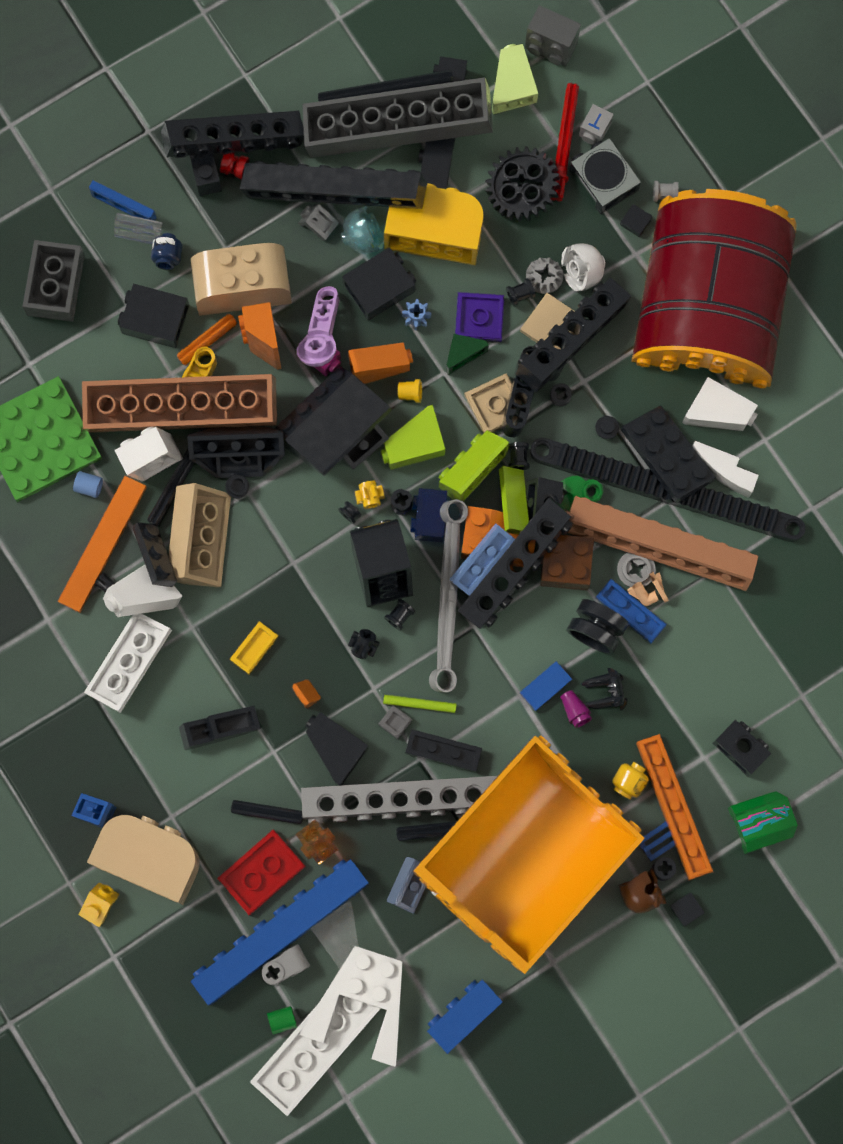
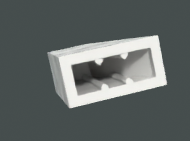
M708 377L682 423L690 426L743 431L746 425L752 426L758 415L754 412L758 405Z
M143 565L110 586L103 600L110 611L114 612L117 617L174 609L177 607L182 595L175 586L152 585L146 565Z

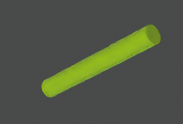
M384 694L383 704L449 713H455L456 703Z

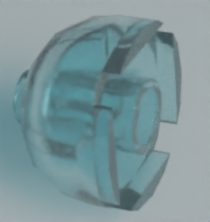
M367 206L359 207L347 215L343 223L344 232L341 233L344 244L346 246L350 245L355 252L361 254H370L383 249V243L379 244L378 238H382L379 225L373 213L367 214L365 211L368 209Z

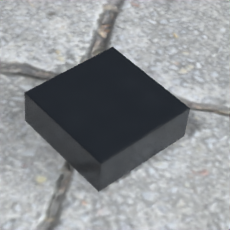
M633 204L620 222V225L640 237L651 221L652 215Z
M691 892L670 905V908L683 927L705 913Z

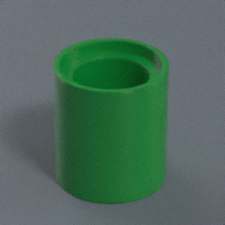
M292 1006L267 1013L273 1035L297 1028Z

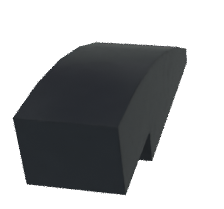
M255 706L210 715L204 719L183 723L179 727L185 751L261 729Z

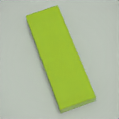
M502 466L499 469L504 528L507 533L519 535L529 523L524 470Z

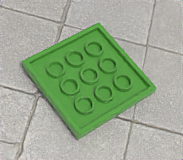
M59 376L0 405V471L17 502L102 459L89 432L83 429V421Z

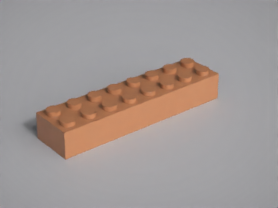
M272 374L82 381L83 429L88 432L138 431L148 427H157L165 430L277 425L276 378Z

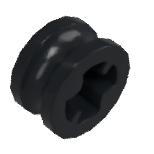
M563 383L553 386L550 393L551 402L559 407L566 406L572 396L570 387ZM556 391H565L566 399L563 400L562 397L561 400L557 399Z
M346 501L344 503L345 506L343 508L340 507L338 511L346 520L354 524L356 522L355 519L357 517L360 518L362 514L355 506Z

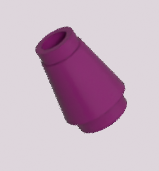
M573 690L564 693L560 697L569 723L573 724L575 728L587 724L592 719L590 716L591 711Z

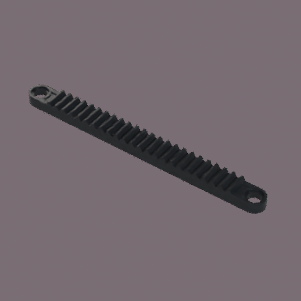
M539 438L531 445L530 454L532 459L537 463L587 479L597 480L606 485L788 542L798 541L805 533L806 527L800 518L780 512L778 509L761 506L759 503L754 504L749 500L745 501L742 498H735L733 495H726L723 492H716L714 489H707L706 487L675 503L650 469L633 466L631 463H624L621 460L617 461L612 457L607 458L605 455H598L595 452H588L586 449H579L577 446H570L567 443L563 444L547 438ZM539 445L547 446L549 449L548 455L544 457L537 455L536 447ZM790 523L796 524L799 527V533L797 535H790L786 530V526Z

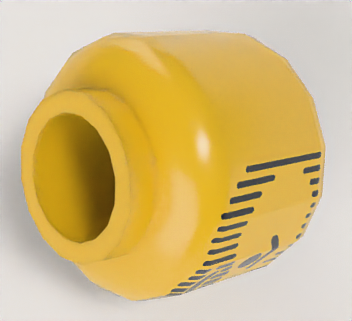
M634 761L632 765L622 764L612 779V783L615 786L614 790L628 799L639 797L649 781L648 776L644 774L646 769Z

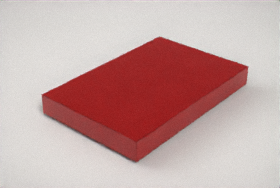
M273 829L217 879L247 914L251 916L306 866Z

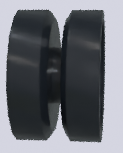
M582 599L576 611L580 618H572L566 631L588 647L608 655H613L619 644L615 636H623L629 622L614 610L589 599Z

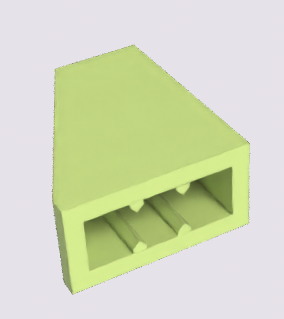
M510 44L500 51L492 103L493 114L537 103L538 91L523 44Z

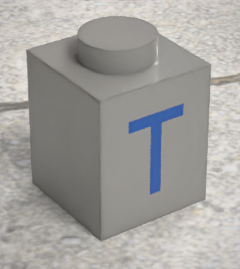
M593 104L580 127L579 136L588 144L602 141L612 123L614 114Z

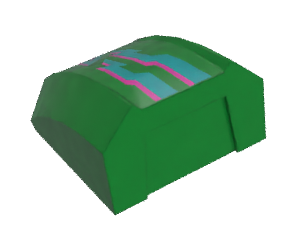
M777 791L728 807L745 854L793 838L798 826L788 797Z

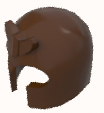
M652 868L648 872L644 871L631 881L618 885L625 906L634 913H647L658 908L660 904H666Z

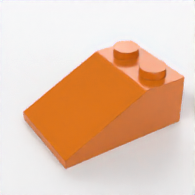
M468 506L461 559H467L495 524H498L505 530L503 512ZM509 533L515 539L518 537L517 534ZM534 539L528 544V549L531 553H534L536 540ZM519 558L513 562V566L524 567L523 561Z

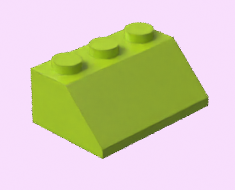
M488 430L483 435L477 434L470 443L472 447L467 452L463 450L455 458L456 464L451 469L447 467L440 474L439 488L451 499H458L464 502L505 458L509 447V442L506 439Z

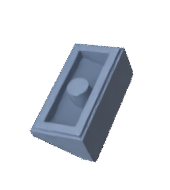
M406 857L387 898V902L414 914L426 887L419 880L420 877L413 873V870L419 865L420 861Z

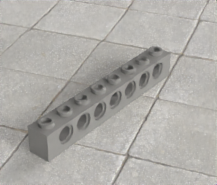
M497 776L301 788L303 820H308L309 824L323 823V819L333 818V822L348 821L347 817H357L358 821L372 820V816L382 815V819L397 818L396 814H406L407 818L421 817L423 812H431V816L446 815V811H455V814L462 815L474 803L467 798V793L470 790H477L482 794ZM447 791H452L457 799L454 803L448 804L444 802L443 794ZM421 793H428L432 797V802L428 805H422L418 801V796ZM398 794H403L407 797L408 802L405 806H396L393 802L394 797ZM380 796L383 799L382 806L379 808L371 807L369 805L370 798ZM349 797L356 798L359 802L357 808L353 810L347 809L344 805L346 799ZM331 799L334 802L332 810L323 811L320 808L322 800Z

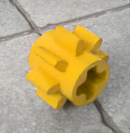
M376 481L363 482L358 485L359 490L355 491L357 504L363 503L364 509L378 507L381 505L380 500L385 499L382 485L377 486Z

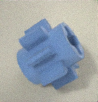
M418 299L412 304L407 302L406 307L408 311H402V317H408L405 325L411 324L415 330L421 325L426 327L427 321L425 318H431V312H425L428 308V303L422 305ZM414 312H419V317H414Z

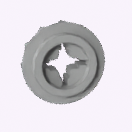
M540 257L529 265L526 271V279L528 278L531 281L536 292L549 294L561 286L563 270L559 263L550 257ZM548 268V274L551 277H547L544 283H542V276L538 273H543Z
M626 553L618 562L617 572L619 580L626 587H632L637 582H642L643 586L646 587L652 581L649 574L652 572L655 574L656 568L653 560ZM632 564L636 567L645 565L640 571V577L636 573L628 575L632 570Z

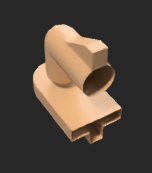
M654 572L650 573L651 580L664 603L668 602L669 599L664 591L660 572L654 574ZM637 582L627 589L628 593L639 599L644 606H649L659 601L655 591L648 594L642 582Z

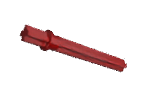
M568 83L566 87L555 165L558 168L556 173L561 177L556 182L560 184L561 189L554 190L559 197L551 198L552 201H562L565 183L569 180L567 167L579 92L578 84Z

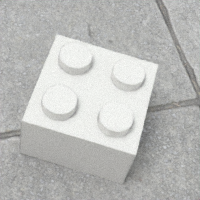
M157 427L144 429L139 437L123 441L120 444L121 447L115 450L127 476L142 482L183 459L172 435Z

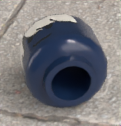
M164 233L153 240L151 260L155 263L156 267L171 270L180 264L183 244L174 234Z

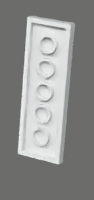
M339 995L324 1043L300 1036V1032L314 1012V1008L250 1083L288 1116L381 1008Z

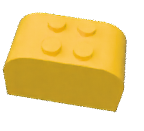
M427 183L422 209L389 207L384 230V249L390 247L392 251L476 265L482 234V206L475 197L460 192L456 188L441 189Z

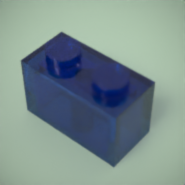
M419 488L418 495L413 496L412 509L417 510L416 519L411 518L410 532L415 533V540L443 542L445 522L440 516V508L447 501L448 491Z

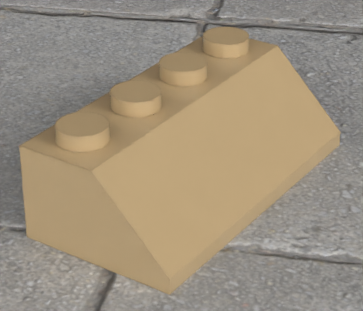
M197 483L176 486L168 557L177 583L221 587L231 497L226 492Z

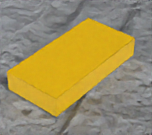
M259 621L232 655L230 661L250 675L279 636Z

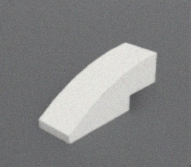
M695 441L693 448L715 475L716 479L731 490L749 498L759 475L737 467L739 457Z

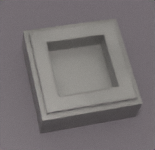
M392 705L378 725L398 740L412 722V719Z

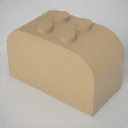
M259 243L213 249L197 253L191 258L195 299L199 316L240 311L244 306L270 302L271 306L292 304L285 249L282 245Z
M120 815L109 820L102 828L87 863L184 905L199 870V856L195 848L184 838L180 837L181 833L178 830L166 825L164 829L158 827L159 823L146 816L138 819L130 815Z

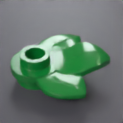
M570 476L561 481L563 482V489L567 492L564 495L562 506L570 511L575 496L587 498L596 503L603 496V487L597 480L589 479L585 481L580 476ZM589 487H593L595 490L592 496L587 494Z

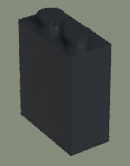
M390 247L342 276L343 285L368 321L415 292L416 279L411 271L406 272L402 266L404 262L398 252L393 253Z
M133 283L132 289L128 290L125 296V311H121L118 318V325L122 334L176 348L190 306L188 298Z

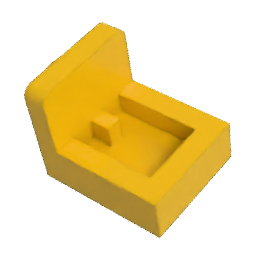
M98 883L89 892L78 915L100 927L104 923L113 903L118 899L119 894L110 886Z

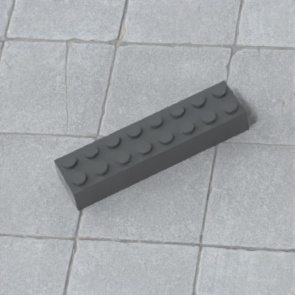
M485 77L302 104L304 144L311 158L493 133L490 89Z

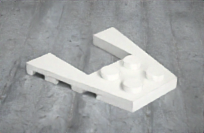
M354 946L300 1032V1036L324 1043L339 995L349 997L387 1010L371 1059L395 1067L402 961Z

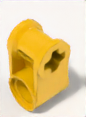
M208 347L197 349L182 378L212 376L217 365V359L213 350ZM203 356L212 357L210 363H200V359Z

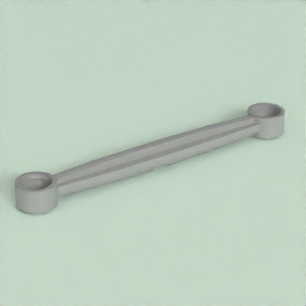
M458 499L446 501L440 508V516L446 523L439 601L437 669L433 670L429 676L430 687L436 692H450L457 684L456 674L451 670L458 586L451 582L450 578L459 568L460 523L468 515L466 504ZM451 504H455L459 508L460 514L457 520H453L449 516L448 509ZM442 671L447 674L449 679L448 685L444 689L440 688L437 683V677Z

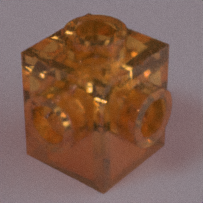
M313 820L296 834L303 844L300 848L308 860L313 857L319 865L338 851V848L333 843L336 837L328 827L323 830L316 820Z

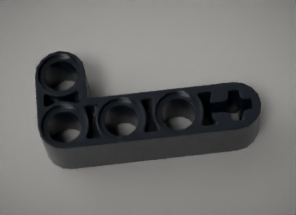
M534 346L524 348L519 359L525 353L530 355L534 351ZM518 364L502 422L503 433L511 438L518 437L527 422L534 390L527 384L522 383L516 375L519 367ZM563 368L549 381H555L556 379H558ZM515 400H521L524 405H518ZM514 416H517L516 423L513 425L512 419Z

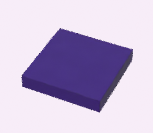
M458 292L455 334L489 342H502L504 295Z

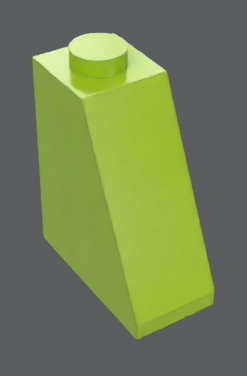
M433 405L427 406L384 443L381 455L384 464L389 463L390 470L445 455V446Z

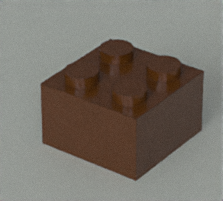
M560 535L557 538L559 543L551 553L546 552L542 558L540 586L588 591L591 579L594 538Z

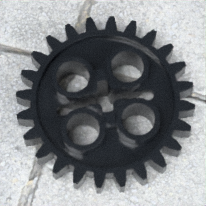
M525 146L523 152H520L519 148L516 147L515 154L513 155L507 150L508 157L504 158L500 155L501 163L493 162L495 171H488V174L492 177V179L485 181L488 186H491L485 189L487 194L491 195L488 197L490 203H494L493 208L495 211L500 209V215L503 217L507 214L509 220H512L515 215L518 222H521L523 216L530 221L532 214L539 218L540 210L547 213L545 207L547 204L554 206L551 198L559 197L557 192L554 191L561 189L560 184L556 182L561 179L560 175L556 173L558 168L556 165H552L554 163L552 158H547L544 151L539 155L537 148H534L530 153L527 146ZM518 169L514 176H508L511 170ZM535 170H541L538 176L531 177ZM510 191H515L513 197L506 198ZM533 192H537V193H538V195L536 196V198L531 199V200L528 199V197H529V195H530L531 193H533Z

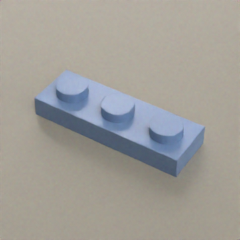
M495 524L450 578L451 582L470 596L514 542L515 538L498 524Z

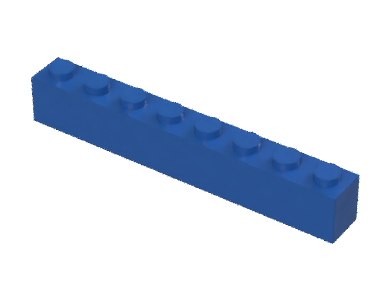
M344 859L333 867L334 872L328 877L323 874L313 882L315 887L308 892L305 889L300 891L293 897L294 903L288 907L285 904L273 912L275 916L269 922H266L264 919L253 928L255 932L248 938L245 935L241 936L233 943L235 947L228 953L223 950L213 958L215 963L208 968L204 965L193 973L195 978L191 980V983L208 1006L215 1003L369 885L351 859L347 862Z

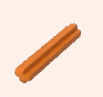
M230 313L225 315L177 354L179 361L183 365L189 363L197 349L209 347L237 324L236 319Z

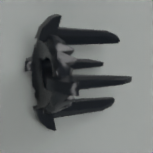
M607 668V674L592 677L582 682L581 685L585 686V688L603 685L611 688L608 690V692H611V696L585 703L591 709L616 708L620 706L621 711L626 707L627 698H624L621 683L624 679L618 671Z

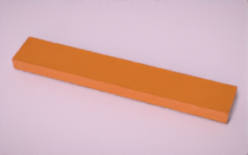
M124 476L58 600L60 604L81 613L95 586L96 580L99 579L147 488L146 485Z
M660 734L637 741L636 745L688 879L692 880L712 873L713 869Z

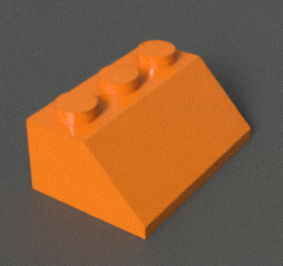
M270 302L242 307L243 315H239L238 318L244 344H249L250 352L275 369H281Z

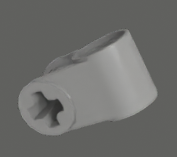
M299 944L264 965L262 977L267 984L277 985L309 968L310 964ZM269 967H272L274 970H280L277 974L278 979L274 980L272 977H266L269 973Z

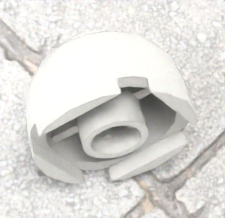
M580 243L564 249L561 264L566 266L568 274H564L568 285L574 291H584L596 286L601 281L604 274L605 259L594 246Z

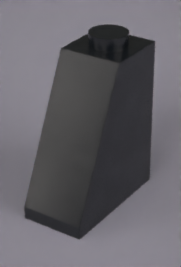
M320 712L317 717L312 715L305 725L308 728L306 734L336 786H341L368 750V745Z

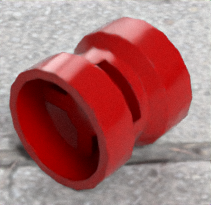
M234 152L224 155L220 166V173L227 175L231 173L236 178L242 179L245 164L249 163L250 160L249 157L243 155L239 157Z

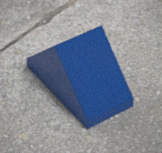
M81 793L72 816L103 828L112 819L117 807L109 802Z

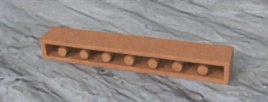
M575 496L569 512L575 516L572 520L574 525L567 533L580 537L594 538L595 542L744 591L748 589L753 579L758 556L751 554L749 551L739 550L725 543L706 539L701 535H693L679 528L660 524L655 520L644 519L633 513H626L609 505L593 502L587 498Z

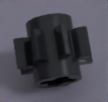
M361 629L359 633L357 631L353 632L348 646L352 647L351 653L355 657L366 659L368 655L374 657L380 642L375 641L376 635L374 632L368 629Z

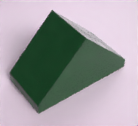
M453 334L446 364V373L450 375L487 353L489 347L487 341Z

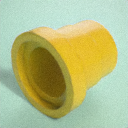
M415 379L414 382H399V400H415V403H421V379Z

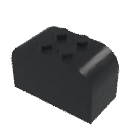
M398 519L383 520L375 525L359 526L349 531L354 560L366 606L371 607L395 601L399 598L403 599L413 596L411 564Z

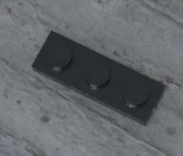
M137 522L132 529L152 585L173 587L177 579L158 526Z
M411 729L405 754L476 773L482 748Z

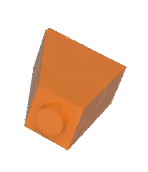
M404 343L348 351L351 372L364 384L410 371V363H413L410 349H405Z

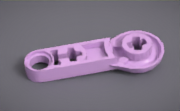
M323 287L318 291L308 334L297 347V356L300 361L311 367L328 364L336 353V343L332 332L339 306V296L334 287ZM326 296H333L331 300H323Z

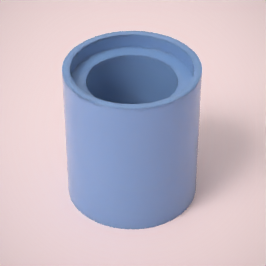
M79 471L74 481L73 491L98 498L103 478Z

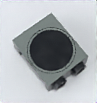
M610 138L604 142L598 141L591 147L590 151L585 154L579 153L571 160L569 171L571 174L577 172L597 200L595 208L600 215L639 191L640 180Z

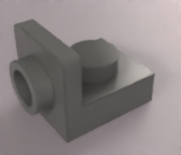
M320 204L308 205L300 214L302 218L298 222L301 226H307L322 241L326 240L339 224V221Z

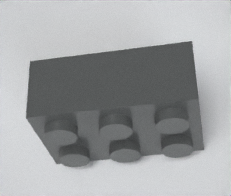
M34 240L22 306L27 316L74 321L85 257L81 246Z

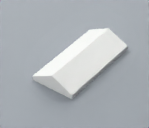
M143 614L132 615L84 693L121 713L172 630Z

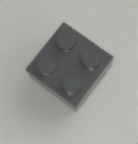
M539 5L527 28L525 49H528L535 56L541 55L548 58L555 65L561 64L566 67L578 44L581 24Z

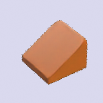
M303 680L292 685L293 691L307 709L321 699L309 680Z

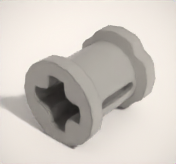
M654 181L653 202L663 200L669 195L673 198L677 197L678 182L669 184Z

